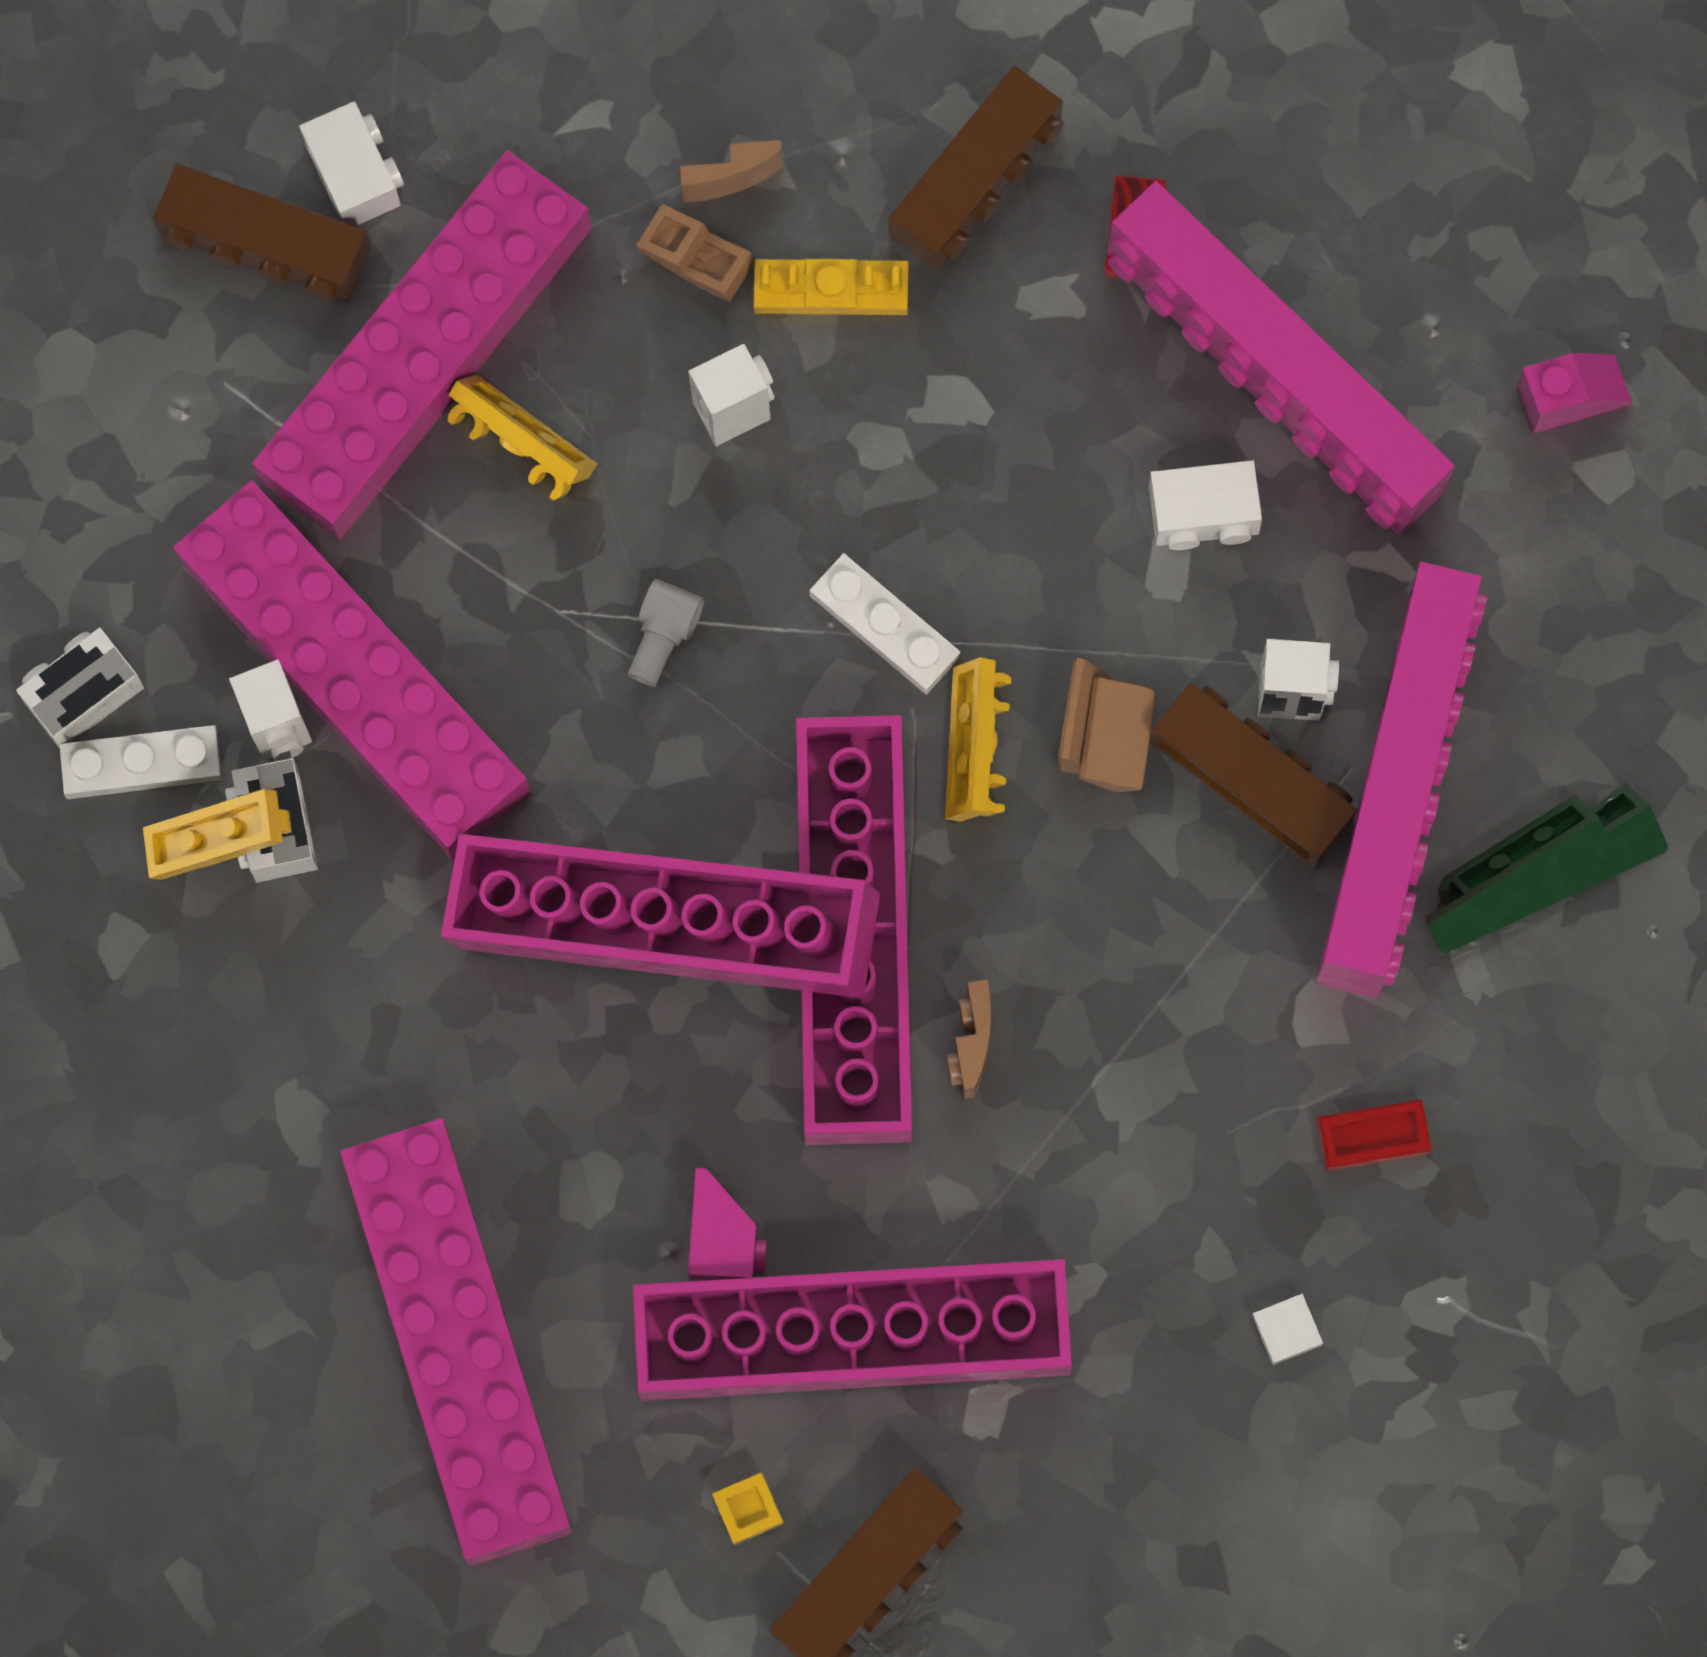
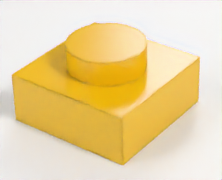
M762 1472L712 1494L734 1546L783 1525V1520Z

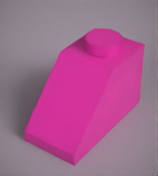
M1570 353L1530 365L1522 369L1517 384V390L1533 434L1630 405L1632 402L1616 356L1612 354Z
M696 1168L688 1266L689 1280L707 1281L755 1278V1272H765L767 1240H757L756 1224L706 1168Z

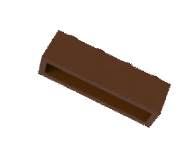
M1014 65L888 217L889 236L936 270L939 269L947 258L951 261L957 259L970 240V236L967 233L978 220L985 223L991 218L1002 200L998 195L1007 184L1011 182L1016 185L1026 175L1032 165L1033 160L1030 156L1040 144L1045 147L1049 146L1057 137L1064 125V122L1061 120L1063 100Z
M179 164L175 165L153 217L160 236H163L162 240L176 249L190 251L194 247L210 253V258L219 264L230 268H237L239 264L256 269L257 274L269 282L278 285H285L286 281L304 286L305 292L309 295L327 302H332L334 297L349 302L371 250L366 230Z
M1190 682L1153 727L1149 743L1316 869L1354 821L1357 808L1351 805L1353 802L1351 795L1338 784L1329 781L1325 785L1309 773L1312 769L1309 763L1294 751L1289 749L1285 753L1280 751L1268 741L1270 735L1258 723L1249 718H1245L1243 722L1227 710L1229 706L1227 701L1216 691L1207 686L1200 690Z
M914 1467L769 1629L770 1634L795 1657H851L855 1650L849 1643L863 1628L871 1634L884 1621L892 1610L885 1603L899 1587L907 1594L928 1570L922 1562L932 1550L937 1547L942 1553L945 1552L962 1533L964 1528L958 1521L963 1517L964 1510Z

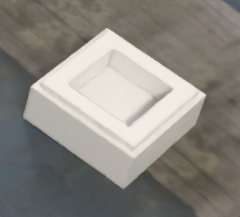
M1303 1294L1252 1314L1272 1365L1323 1345Z

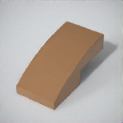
M781 140L730 143L731 163L680 166L683 203L720 198L749 188L767 179L783 168Z
M663 204L636 244L640 252L658 264L729 303L755 263V259L750 251L709 233L704 223Z

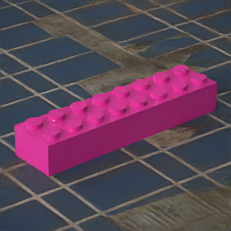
M507 150L253 461L252 466L259 483L340 542L454 401L448 394L456 381L475 375L592 230L589 209Z
M1157 181L1150 185L1112 222L1106 255L1110 257L1108 264L1115 274L1127 283L1133 280L1146 292L1144 297L1149 306L1164 318L1170 315L1183 328L1181 330L1182 336L1196 351L1203 353L1206 350L1220 363L1218 369L1223 377L1236 388H1240L1243 385L1256 398V407L1269 421L1273 423L1280 421L1294 434L1292 440L1303 454L1311 459L1317 456L1331 469L1329 476L1342 491L1347 494H1351L1354 491L1368 505L1366 511L1376 524L1385 530L1391 527L1401 536L1443 495L1455 465Z
M253 480L247 483L173 546L181 565L270 662L279 659L287 680L452 862L455 859L459 834L483 836L531 794L527 778Z
M1421 561L1419 563L1409 595L1316 984L1378 999L1383 985L1393 986L1395 976L1398 974L1405 945L1396 943L1395 940L1397 935L1405 936L1417 895L1407 892L1408 885L1417 886L1419 875L1422 873L1429 844L1420 842L1419 839L1420 835L1428 837L1431 824L1434 823L1440 799V793L1432 792L1431 788L1432 785L1440 787L1443 774H1445L1452 743L1444 742L1443 738L1444 736L1452 738L1455 724L1457 725L1464 694L1455 692V688H1464L1475 652L1476 644L1466 641L1467 638L1475 640L1486 606L1488 595L1478 593L1482 576Z
M902 715L796 718L799 873L866 880L880 893L864 998L802 991L805 1144L912 1143Z
M459 834L441 937L461 950L864 998L880 893L866 880Z
M443 1118L341 1150L342 1160L465 1561L472 1567L573 1534L458 1160Z
M1065 1259L633 1285L637 1383L641 1401L1070 1376L1072 1369Z

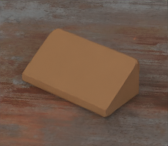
M1077 658L1073 662L1057 767L1062 772L1080 774L1093 678L1100 677L1112 680L1108 673L1081 658Z
M1100 677L1093 678L1079 779L1114 793L1142 789L1156 697L1154 690Z

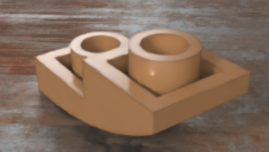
M988 979L967 983L968 998L958 1000L963 1031L973 1030L974 1035L956 1037V1053L946 1054L951 1086L961 1084L964 1099L975 1096L986 1066L991 1026V998Z

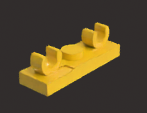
M755 259L754 314L908 315V261Z
M477 374L457 380L448 394L459 403L451 409L448 415V422L452 425L460 423L464 419L465 414L469 413L475 420L474 429L469 435L470 439L482 438L489 430H492L500 436L499 442L505 449L518 456H531L540 464L531 470L528 482L532 485L540 483L546 473H550L556 482L555 488L549 496L552 500H557L567 495L572 484L588 479L597 466L595 461Z
M979 657L953 667L945 819L962 822L980 815L988 817L1005 811V805L993 803L989 799V788L995 789L1006 785L1005 777L999 774H990V763L993 762V754L998 741L995 731V715L1010 710L1009 703L1000 702L994 697V687L1001 688L1011 684V677L1000 672L995 673L996 660Z
M262 789L143 827L149 878L163 880L282 843V833L288 834L292 832L289 811L279 809L277 791Z

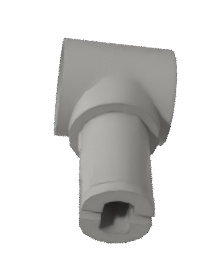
M654 579L648 589L639 614V621L643 623L641 631L645 634L629 669L628 676L645 685L656 687L673 647L679 646L681 639L689 640L694 632L704 606V597L662 580Z

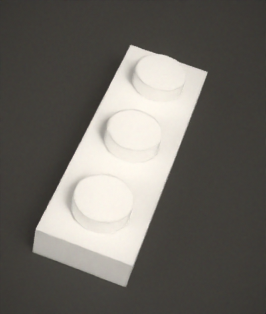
M844 553L809 590L811 598L926 695L961 658V652Z
M215 725L59 744L63 790L67 799L223 780L218 730Z

